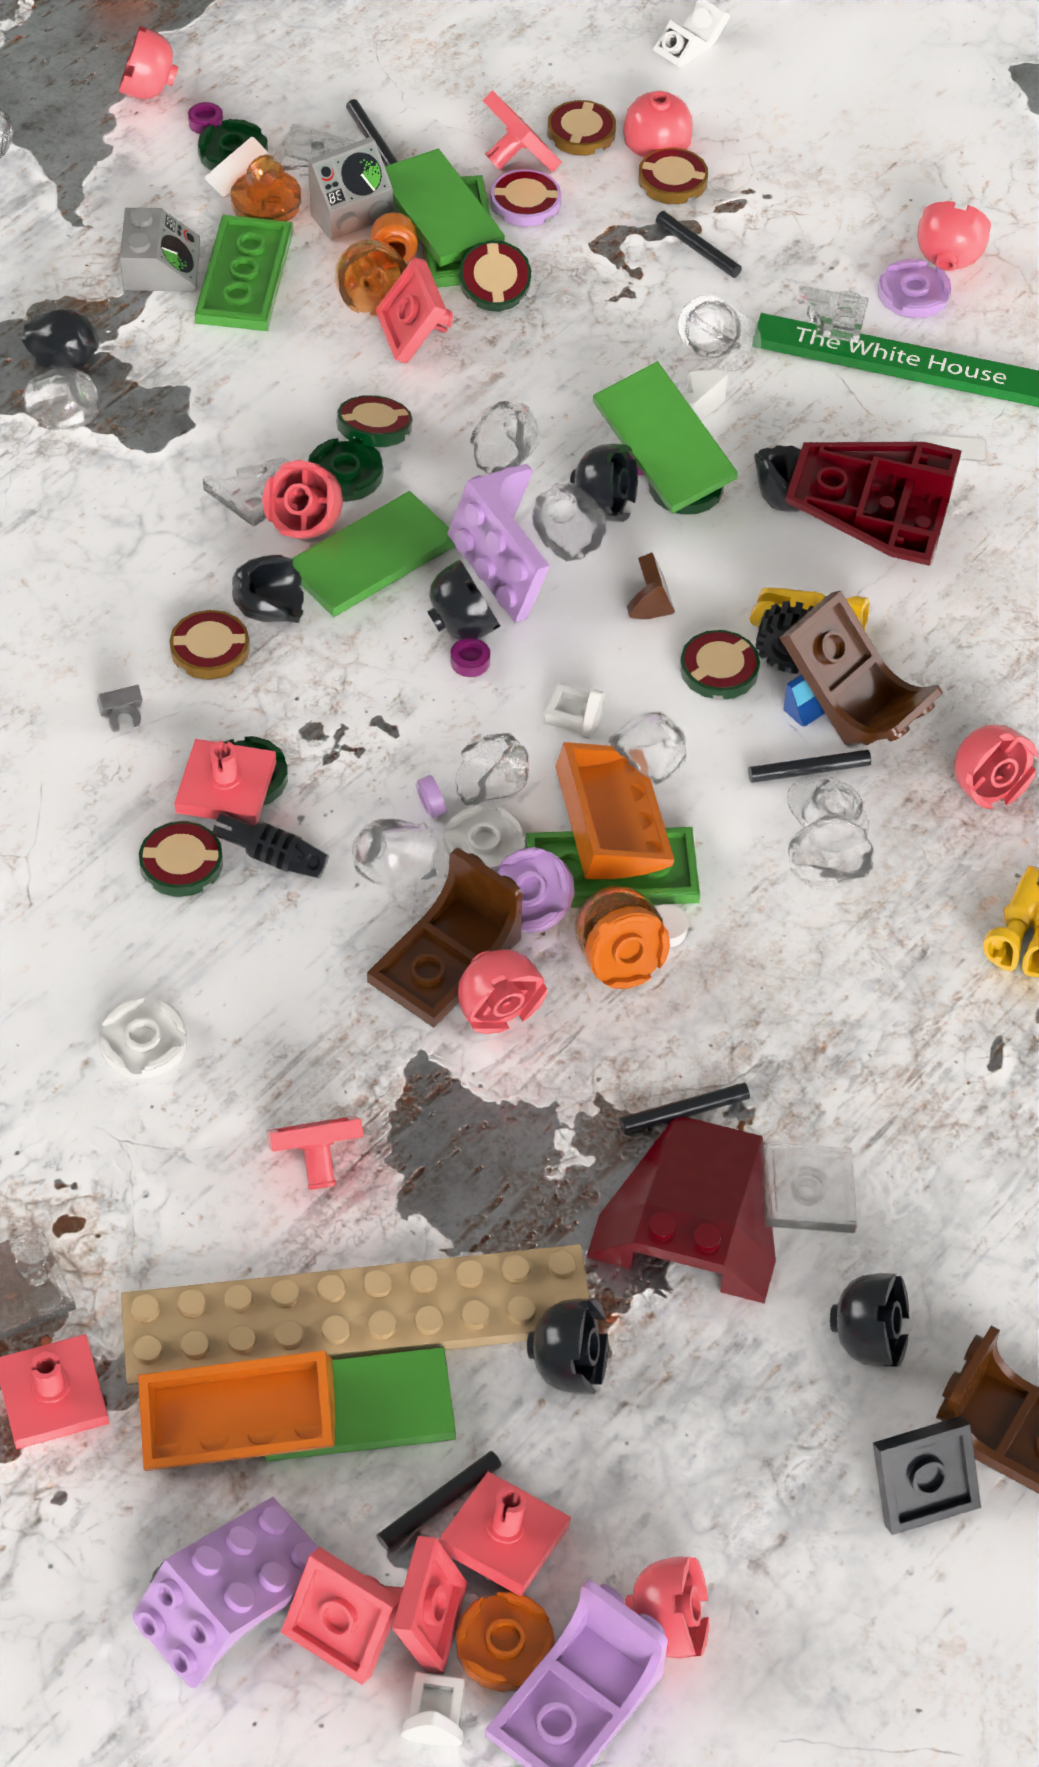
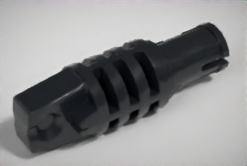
M224 811L219 814L216 821L230 826L232 830L214 825L213 837H218L246 849L245 852L249 857L287 873L290 871L321 878L329 855L304 841L302 837L265 822H258L256 825H253Z

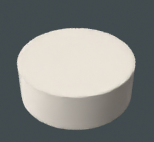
M661 904L650 910L657 915L668 930L670 947L677 946L685 940L688 932V917L681 908L671 904Z

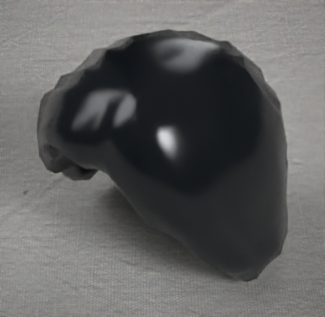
M71 308L53 309L33 315L29 323L25 324L23 328V344L35 356L36 363L44 367H52L64 371L83 367L99 348V339L89 319L79 310Z
M776 445L772 449L767 447L754 454L761 495L771 508L778 511H801L785 502L801 449L792 445Z
M282 555L262 556L250 559L236 569L232 577V596L235 605L245 617L260 622H300V618L303 615L304 592L301 589L302 578L300 573L293 567V559Z

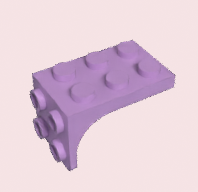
M528 464L515 467L509 466L501 471L484 476L478 475L468 480L447 533L455 544L456 549L463 554L479 579L485 583L497 599L499 605L505 609L514 623L528 618L550 567L545 558L513 519L533 473Z
M271 1497L165 1559L133 1612V1621L141 1634L167 1660L172 1670L189 1687L196 1688L204 1683L220 1658L244 1634L269 1616L292 1603L308 1558L319 1547L278 1501Z
M587 1580L581 1587L578 1606L566 1629L544 1659L485 1729V1737L524 1767H591L662 1678L668 1639L664 1635L663 1627L647 1614L639 1616L627 1607L622 1596L609 1585L601 1584L599 1586L592 1580Z

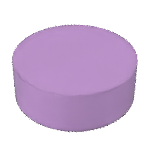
M432 775L417 780V793L428 816L436 818L447 813L443 796Z

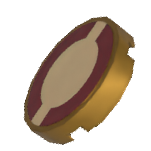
M588 100L569 101L554 108L548 116L547 136L563 152L587 156L595 154V149L603 147V150H605L615 140L616 119L612 111L602 104Z
M663 148L646 155L639 164L638 184L641 189L643 187L647 190L646 195L653 200L665 204L686 203L688 198L695 196V199L698 198L707 188L708 167L704 160L694 152L682 148Z
M217 610L194 612L184 617L172 629L169 640L172 659L176 666L185 669L186 674L194 678L209 680L232 674L235 667L239 666L240 663L242 666L246 662L250 650V639L246 626L238 617L225 611Z

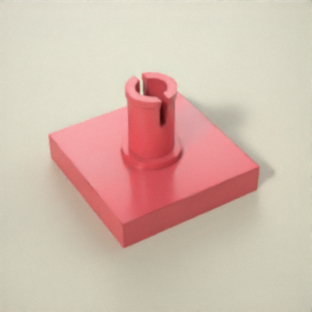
M493 90L482 100L507 126V133L485 153L492 163L502 170L503 166L523 147L524 149L528 148L553 173L562 161Z
M413 257L375 310L395 360L404 363L409 362L433 329L445 333L448 331L447 327L450 328L453 322V314L451 310L446 309L427 262Z
M195 739L174 802L175 812L217 820L219 814L224 811L231 816L256 825L259 821L276 765V751L233 745L231 742L226 744L224 741L214 742Z
M356 1116L266 1130L268 1147L273 1152L293 1148L303 1150L309 1190L337 1185L334 1178L330 1145H333L336 1141L364 1137L361 1119Z
M86 1334L0 1357V1386L16 1449L109 1424L107 1410Z
M488 1471L440 1536L439 1542L449 1557L522 1597L569 1529L571 1517Z
M417 1536L404 1587L379 1585L400 1597L392 1629L426 1673L444 1674L468 1582L436 1537Z
M319 1547L308 1558L281 1633L363 1685L374 1672L395 1619L400 1597L379 1585L380 1582L370 1575H363Z

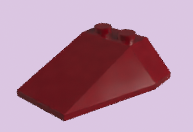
M803 442L785 502L890 557L930 566L934 559L947 513L962 450L928 442Z
M685 1116L674 1118L599 1214L587 1252V1258L631 1269L637 1252L723 1274L721 1293L765 1304L776 1263L763 1136Z

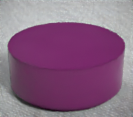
M211 102L195 104L188 111L190 129L195 133L201 134L212 124H214V128L222 125V109Z
M476 638L457 641L450 651L451 667L457 674L464 677L482 675L490 666V649L488 645Z

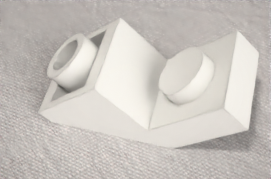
M698 0L683 26L672 20L669 21L653 50L678 67H682L714 45L730 15L707 0Z
M727 369L689 371L688 392L681 394L701 422L725 401Z

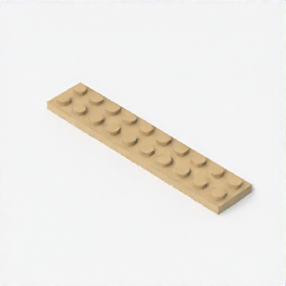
M581 1244L121 1292L127 1384H137L138 1375L323 1350L330 1355L332 1360L442 1347L445 1350L526 1342L530 1331H535L539 1318L549 1307L563 1300L590 1299Z

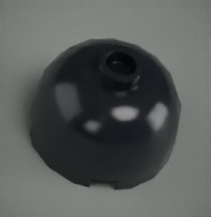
M626 444L599 445L587 451L580 459L577 468L572 471L570 476L571 491L576 494V499L584 512L592 517L615 522H624L630 517L631 513H623L627 501L635 503L638 487L637 463L635 459H629L627 452L633 451L630 446Z
M460 559L446 567L435 577L429 592L433 608L427 611L439 632L446 628L455 638L479 639L501 627Z
M890 1273L860 1276L847 1285L840 1296L839 1303L833 1304L831 1307L830 1327L832 1332L838 1333L841 1345L851 1358L862 1364L876 1367H898L905 1357L909 1334H900L902 1319H909V1301L902 1276Z
M595 1299L560 1301L549 1307L542 1314L537 1322L535 1331H530L528 1335V1357L534 1359L536 1369L543 1380L560 1391L574 1394H595L597 1391L592 1385H602L608 1361V1334H599L597 1320H606L604 1310L599 1301Z

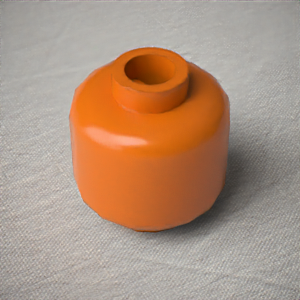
M392 212L376 219L370 233L374 256L386 266L398 267L410 262L417 253L418 248L415 225L410 218L401 213Z

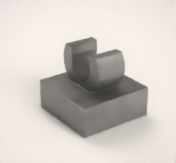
M139 684L98 695L97 703L100 715L110 714L109 725L113 732H117L120 729L117 717L122 713L129 714L132 717L134 727L140 725L141 714L137 707L141 706L143 699Z

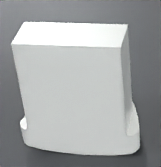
M557 684L545 711L544 723L581 733L582 736L591 738L597 730L604 712L605 692L595 689L586 692Z
M415 1672L409 1716L402 1725L401 1736L409 1741L427 1745H461L463 1731L459 1724L465 1679Z

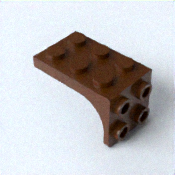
M841 591L831 592L779 637L844 745L861 742L863 745H869L877 740L888 739L891 742L903 737L910 730L908 725L916 718L932 711L935 707L934 701L943 694L939 685L928 687L914 686L899 678L888 668Z
M455 848L449 854V872L438 898L429 911L367 972V982L434 1028L459 1003L458 982L472 959L484 951L511 950L521 939L522 892L518 884L512 878L506 875L501 876L486 866L477 855L468 854L460 848Z
M991 1325L984 1338L976 1334L964 1356L965 1365L960 1373L954 1371L944 1389L942 1397L945 1399L938 1410L936 1418L946 1421L963 1416L970 1423L975 1460L1039 1494V1387L1020 1377L1004 1362L997 1348L1000 1329Z

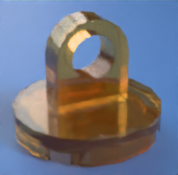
M268 154L255 158L249 164L246 174L238 178L231 188V207L236 216L288 221L298 213L302 199L301 187L297 180L288 173H285L282 165L272 155Z

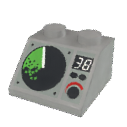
M372 136L308 160L311 216L331 241L371 226L382 215L394 212L393 188L377 144Z
M125 208L120 250L123 291H196L200 236L162 208Z

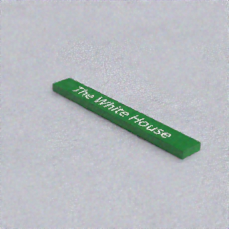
M765 313L760 314L753 335L752 347L1039 407L1038 370Z

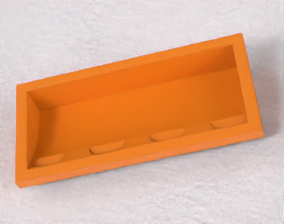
M563 742L555 768L585 879L628 878L671 867L674 863V856L642 749Z
M325 1350L138 1375L143 1470L145 1471L335 1446L333 1362Z

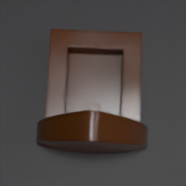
M653 552L639 557L638 560L646 587L638 592L627 605L629 617L634 619H652L675 613L665 577Z

